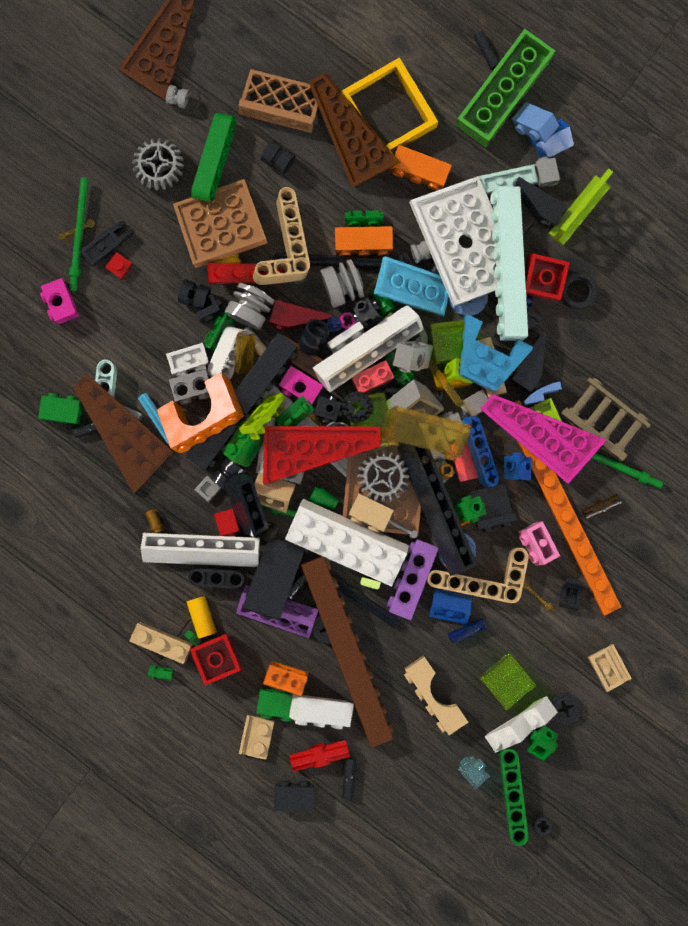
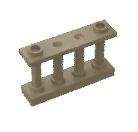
M588 378L584 382L589 386L573 408L568 409L566 407L559 416L576 428L606 439L600 448L618 462H621L627 456L624 452L625 446L640 427L643 429L649 428L651 424L647 422L648 418L643 414L635 413L602 387L603 384L598 379ZM596 391L604 399L589 419L583 421L578 417L579 412ZM611 403L619 411L604 431L599 433L594 429V423ZM627 415L634 423L619 443L614 445L609 441V436L623 417Z

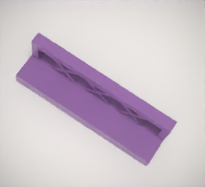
M245 586L236 614L307 638L310 637L318 609L288 599L281 618H285L289 622L284 623L281 620L279 621L243 609V604L250 589V586ZM303 624L309 627L308 630H305L300 628L298 625Z

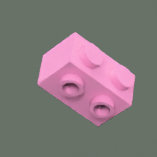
M543 521L533 523L518 531L520 541L523 546H526L529 552L528 557L535 566L545 565L560 556Z

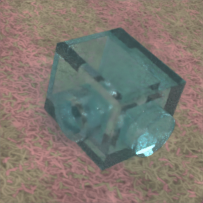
M466 757L459 764L460 767L458 769L475 790L490 777L484 769L487 766L480 758Z

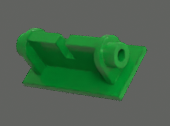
M349 210V212H345V227H383V212H379V210L366 211V216H362V211Z
M221 313L220 316L217 315L213 321L214 327L204 339V347L211 348V351L215 352L224 329L228 326L233 327L235 319L227 317V314Z
M397 348L384 357L390 369L397 367L393 365ZM397 367L398 370L393 372L395 379L402 387L410 381L416 380L413 370H411V373L400 371V367Z
M302 395L276 417L275 421L279 424L278 426H297L315 408Z

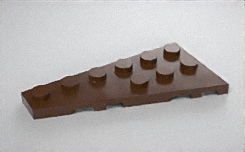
M166 0L119 67V71L165 102L167 90L174 77L195 0Z
M323 73L309 81L351 187H357L400 163L327 73Z
M86 373L73 388L134 494L173 451Z

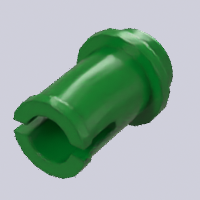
M156 664L154 666L150 665L148 677H151V679L159 678L169 681L172 679L173 668L158 667Z

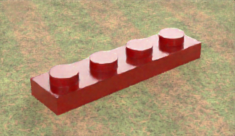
M209 263L207 265L209 284H257L253 279V273L257 264ZM277 269L280 273H283L282 269ZM258 271L261 275H267L264 271ZM275 283L269 285H281L283 283Z

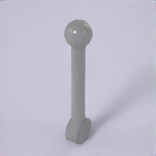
M389 520L388 523L410 534L412 539L418 536L416 531H410L398 523Z

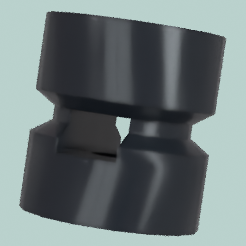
M272 140L264 150L260 160L269 167L274 165L275 171L283 176L294 163L296 154L287 149L283 150V145Z
M185 279L180 288L178 303L187 306L193 304L194 308L202 310L207 307L210 298L208 294L211 293V287L203 284L197 286L196 282Z
M318 319L310 320L299 339L298 345L300 349L308 355H318L330 335L329 326Z
M227 457L221 464L222 469L217 470L211 479L226 491L225 480L238 473L245 475L246 472Z

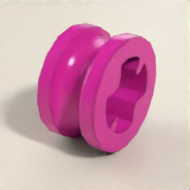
M346 312L341 315L340 326L342 329L347 330L356 324L353 313ZM345 317L346 319H348V317L352 318L351 322L353 324L351 326L350 324H348V326L344 325L345 321L343 319Z

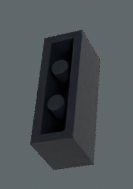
M238 473L225 480L224 485L240 532L254 537L268 529L269 527L252 476Z

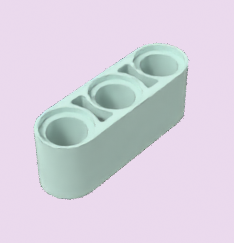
M102 360L97 365L95 381L100 386L109 384L108 393L115 398L117 367L109 360ZM111 365L110 373L104 374V366Z

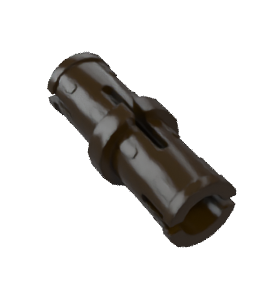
M614 494L603 501L598 500L596 504L581 509L582 514L591 512L585 515L584 518L589 520L599 514L604 515L608 510L622 505L621 500L612 502L618 499L619 496Z

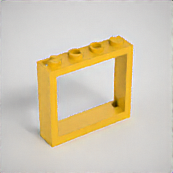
M400 57L342 90L343 94L359 112L350 96L388 74L396 73L425 123L387 144L386 146L392 153L396 152L398 145L406 146L434 130L438 125V120Z

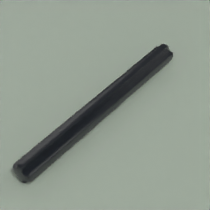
M275 253L274 260L287 259L286 253ZM308 254L310 265L339 267V263L342 262L344 267H347L346 261L351 259L356 268L380 269L383 260L381 257Z

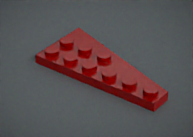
M264 426L263 485L381 447V427Z

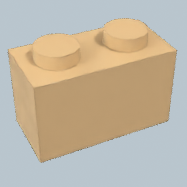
M259 472L254 485L261 505L286 513L296 484L280 479L263 485V473Z
M359 493L349 515L352 516V521L361 524L363 521L369 524V529L379 533L380 530L384 532L394 510Z

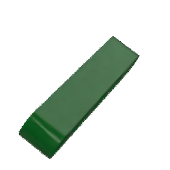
M221 113L214 115L192 186L191 195L193 199L213 202L236 128L235 116Z
M508 747L499 752L507 827L511 841L517 846H522L528 841V829L520 764L516 751L512 747ZM507 752L513 753V758L510 761L504 760V755ZM509 772L516 773L515 779L511 781L507 780L506 776ZM511 792H518V797L515 800L509 799ZM519 811L521 813L520 817L516 820L512 819V813ZM516 831L523 832V836L520 839L514 838Z

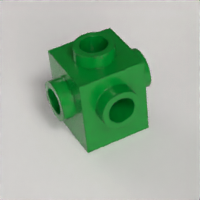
M472 495L461 499L462 503L453 506L460 524L467 521L473 524L481 520L480 516L487 514L485 504L480 496L475 498Z
M544 725L537 730H532L528 738L531 741L527 751L544 761L556 750L558 734Z

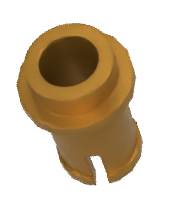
M443 464L439 467L438 471L441 478L448 479L453 475L454 469L450 464ZM444 468L449 469V474H444Z
M153 509L146 512L145 516L151 528L150 532L157 534L163 532L164 524H161L157 510Z

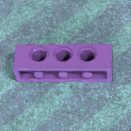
M416 539L415 543L411 542L408 553H410L408 561L404 560L401 567L403 575L401 579L397 578L394 585L396 593L394 597L390 596L387 604L389 612L409 620L412 619L439 549L438 547ZM417 555L422 556L424 559L423 565L419 567L413 562L414 557ZM410 573H414L417 576V581L414 584L407 583L406 578ZM404 591L410 594V599L407 602H401L399 598L400 594Z

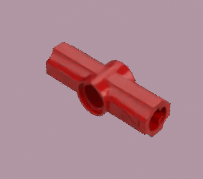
M346 740L327 745H315L308 750L290 754L289 757L294 772L309 767L318 768L326 766L332 761L348 758L350 754Z

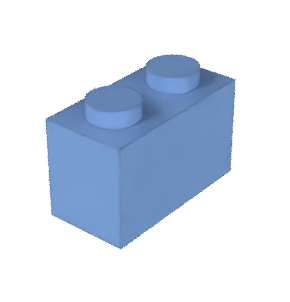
M527 102L512 118L518 133L521 135L526 134L533 140H540L544 143L559 127L553 113Z

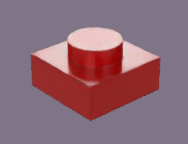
M116 252L105 268L122 280L133 264Z

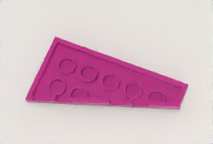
M494 394L480 408L568 484L606 441L604 438Z

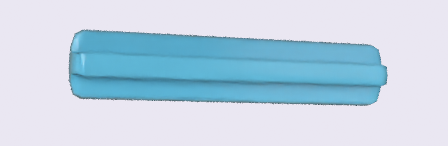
M142 394L138 400L168 443L156 406L148 394Z

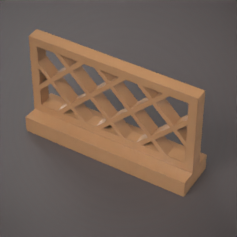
M250 69L238 108L239 115L312 133L318 104L315 98L309 100L305 94L312 91L309 84ZM253 76L261 78L263 83L254 86L252 83ZM278 82L281 87L273 91L269 84ZM266 86L270 93L261 97L257 90ZM292 86L297 87L300 92L291 96L287 89ZM285 91L288 98L279 101L276 94ZM253 92L259 98L255 101L246 100L247 95ZM303 96L306 103L298 106L294 99ZM273 97L277 104L273 106L266 105L264 101ZM291 101L295 108L290 111L285 110L282 105ZM309 106L312 114L311 116L304 115L301 110Z

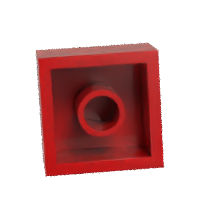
M538 254L528 255L525 265L526 294L553 301L561 300L570 262Z
M228 633L190 649L204 686L242 670L241 663Z

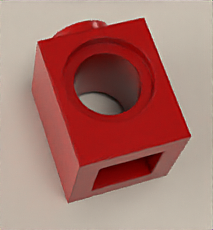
M233 509L214 514L220 536H237L236 532H239L240 529Z

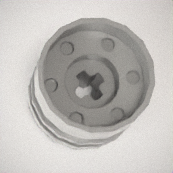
M351 259L346 261L348 270L345 269L342 262L339 263V273H336L332 266L320 270L333 308L345 304L344 295L348 294L352 301H355V291L359 299L364 297L360 273Z
M238 283L237 289L240 292L236 291L233 295L240 301L239 303L230 301L224 313L243 325L250 326L255 330H261L266 318L260 314V311L269 313L270 308L266 305L273 306L275 301L257 287Z

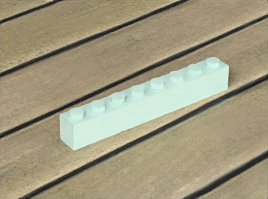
M498 186L491 193L490 198L491 204H493L491 220L494 223L492 239L495 241L493 258L496 260L494 276L497 278L495 295L498 297L496 314L499 316L497 333L502 341H516L518 339L522 341L528 337L521 193L520 187Z

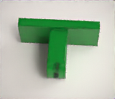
M190 629L184 634L195 646L200 644L201 640Z

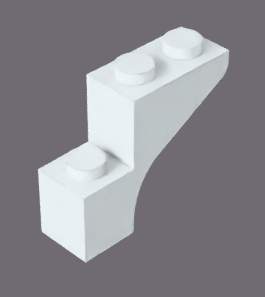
M543 697L533 702L519 715L489 732L485 738L495 753L522 742L532 730L547 724L557 714V711L548 697Z

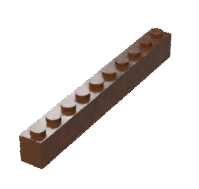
M320 556L302 563L301 567L370 747L373 748L393 740L391 735L394 733L393 727L390 722H386L384 717L387 715L384 704H379L377 697H380L377 686H373L370 679H373L370 668L365 667L363 662L367 660L363 649H358L357 643L360 641L356 631L352 632L350 625L353 623L349 613L345 614L343 607L346 604L342 595L338 596L336 588H339L336 578H331L329 570H332L329 560H324V557Z

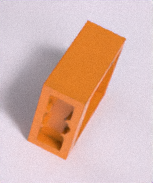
M272 661L269 665L264 684L302 696L309 672Z

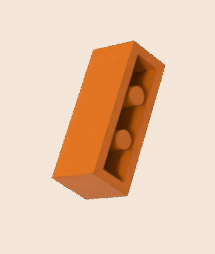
M398 145L395 157L400 163L390 168L393 175L400 178L403 176L410 178V181L415 184L423 183L434 191L444 188L451 170V164Z
M392 226L335 227L336 254H339V256L358 254L360 257H367L370 254L388 256L393 251Z

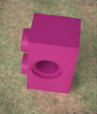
M63 278L41 286L43 292L40 295L43 302L48 304L49 310H47L51 321L54 320L59 325L79 317L67 283ZM57 298H62L63 300L60 306L54 305Z
M290 366L279 384V387L282 389L281 393L288 397L293 395L298 399L303 395L312 406L324 388L322 384ZM297 384H304L306 386L305 391L302 393L296 392L295 387Z

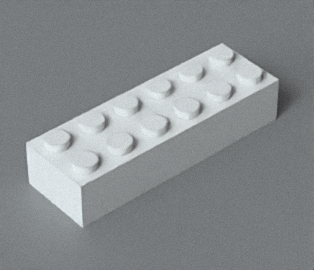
M305 499L302 500L285 538L287 541L389 586L393 585L409 548V545L380 532L377 533L362 524H358Z

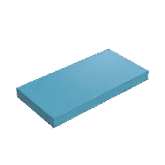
M386 256L383 257L374 291L375 295L441 317L445 315L449 295L440 275Z

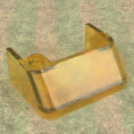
M394 406L387 410L381 440H387V444L393 446L405 443L441 452V454H444L445 459L455 461L461 457L470 434L471 425Z

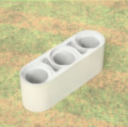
M231 326L224 329L208 366L207 372L210 377L221 372L229 379L232 378L248 339L245 330Z

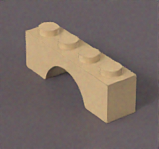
M424 655L404 668L407 672L404 676L410 684L414 682L418 688L415 692L420 700L425 699L428 703L426 709L432 717L436 715L439 722L436 724L442 733L446 731L448 735H451L468 723L456 704H441L432 697L430 684L435 672Z

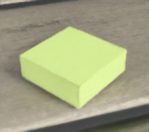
M362 577L360 584L379 589L381 582Z

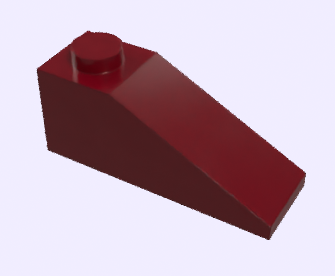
M275 300L270 325L278 331H284V329L291 330L305 327L313 319L330 322L331 314Z

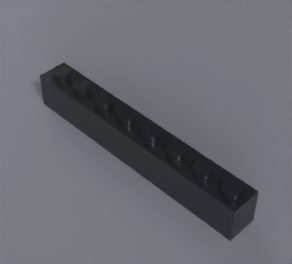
M278 333L235 390L244 417L236 424L222 429L220 433L208 437L203 443L194 445L186 457L203 470H208L209 468L212 470L218 462L216 458L220 453L223 454L224 449L241 421H246L252 414L250 412L253 408H257L264 400L262 396L265 392L269 393L276 383L273 381L276 377H281L287 369L285 365L288 361L292 362L296 358L298 347Z
M418 421L390 432L400 457L405 462L404 466L408 468L407 474L449 575L459 574L477 566V562Z

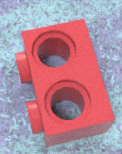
M385 360L358 373L351 380L356 391L368 393L393 381L394 375Z

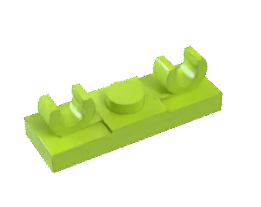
M284 394L268 395L239 428L241 433L250 434L252 440H259L258 434L265 433L263 425L270 421L271 417H278L279 413L277 411L284 410L281 404L285 400Z

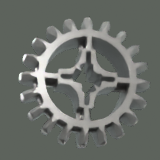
M159 138L157 143H155L154 139H151L150 145L144 142V149L138 146L140 153H134L137 159L133 160L132 163L135 165L133 171L137 173L136 178L141 179L142 185L147 183L149 189L154 185L155 190H158L159 185H161L163 190H165V184H169L172 187V180L175 182L179 181L176 175L182 176V171L179 169L184 168V165L181 163L184 159L182 156H179L181 152L179 149H176L175 144L170 145L168 140L163 143L162 139ZM155 152L153 157L147 158L150 154ZM162 152L168 153L173 158V162L164 159ZM160 159L162 165L156 168L155 163L157 164ZM144 167L152 169L154 177L147 175L144 172ZM164 171H170L165 176H162Z
M382 450V456H379L378 452L375 451L376 458L373 459L369 454L367 455L370 460L369 462L362 460L366 467L358 468L364 472L363 474H358L357 477H363L364 481H360L358 484H365L366 487L362 489V492L368 489L370 491L367 494L368 498L375 494L374 501L378 500V496H382L381 502H385V496H388L389 501H393L391 495L394 494L396 498H399L400 496L397 491L400 490L404 493L405 490L401 488L402 484L405 486L409 484L403 481L404 478H409V475H404L403 473L408 468L402 469L401 465L405 464L404 461L397 462L400 455H396L393 459L392 451L389 452V456H385V450ZM388 460L395 465L389 469H382L377 461ZM372 465L377 475L375 479L368 483L367 473ZM377 467L383 473L392 470L389 473L387 480L390 483L389 485L384 480H379L375 483V481L378 479V476H380L378 475L379 471ZM396 470H398L399 482L397 486L394 487L390 480V477ZM379 483H384L390 491L382 493L375 491L373 487Z

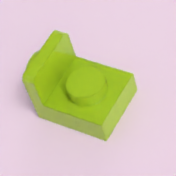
M455 358L446 365L444 371L446 374L445 381L450 382L456 379L470 384L473 383L460 376L461 359Z

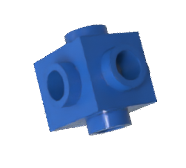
M513 452L512 456H504V479L531 480L532 457H524V453Z

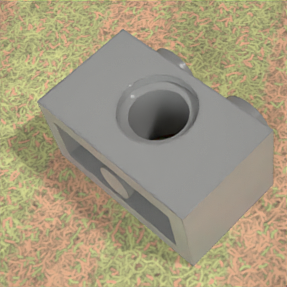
M420 341L399 342L393 365L400 367V371L411 373V370L420 371L421 369L428 368L433 346Z

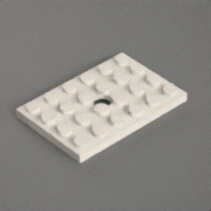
M479 176L412 199L409 202L453 307L495 292L497 278L494 276L496 260L493 258L495 241L492 239L494 223L491 220L493 208ZM460 236L470 237L472 239V246L467 249L461 247L459 244Z

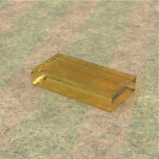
M255 334L237 335L234 373H249L252 369Z

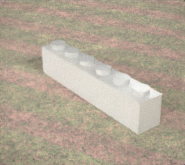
M408 305L404 306L314 366L313 370L318 380L329 392L333 391L397 348L399 342H406L424 330L421 319Z
M143 533L141 554L143 562L258 567L260 541L259 538Z

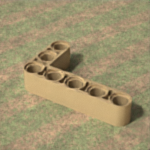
M290 187L282 188L276 201L287 259L259 262L253 273V279L259 285L301 281L306 278L310 269L296 193ZM289 232H294L297 235L293 236ZM293 249L299 250L300 253H295ZM296 267H301L304 271H299ZM277 269H283L285 273H280ZM258 271H264L267 275H261Z
M514 548L510 551L503 583L459 574L450 576L448 572L439 570L429 572L427 583L435 588L516 603L520 600L528 563V552L523 548ZM516 551L523 553V559L520 562L514 559ZM513 570H517L520 574L516 581H513L510 577ZM434 573H438L441 577L438 584H433L430 580L431 575ZM453 577L459 579V586L456 588H452L449 584L450 579ZM472 581L478 583V589L475 592H471L468 588L469 583ZM490 585H495L497 588V592L493 596H490L487 592ZM509 589L515 590L516 596L514 599L509 600L506 593Z

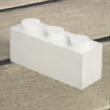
M293 694L289 717L299 725H307V722H310L317 727H325V724H328L332 728L343 729V726L350 727L354 704L347 700Z

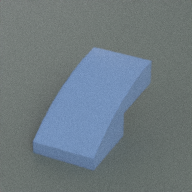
M556 382L540 388L523 402V406L543 402L544 394L558 392L562 389L561 383Z

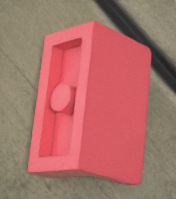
M467 442L451 444V456L458 483L478 478Z

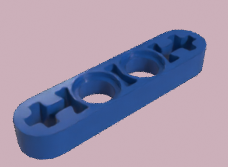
M476 416L465 417L461 424L479 481L484 487H494L498 484L499 476L481 421ZM476 438H478L480 441V445L478 448L475 446ZM482 456H484L486 459V463L484 466L481 464Z

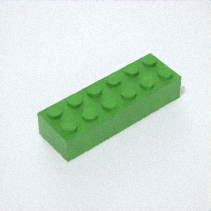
M524 29L458 117L456 127L484 147H487L552 60L555 50Z

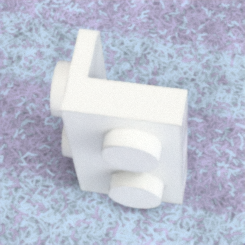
M203 343L166 354L173 376L187 375L190 371H201L206 369V366H209V360Z

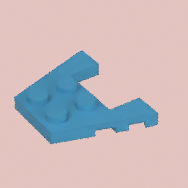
M467 314L464 317L465 326L462 337L463 350L461 351L460 376L495 392L533 350V346L518 339L515 341L510 356H507L476 341V337L483 322Z

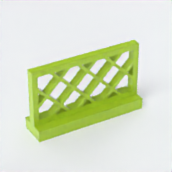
M608 169L601 179L595 176L561 217L558 225L549 232L548 235L561 246L566 243L609 190L610 186L606 181L613 171Z

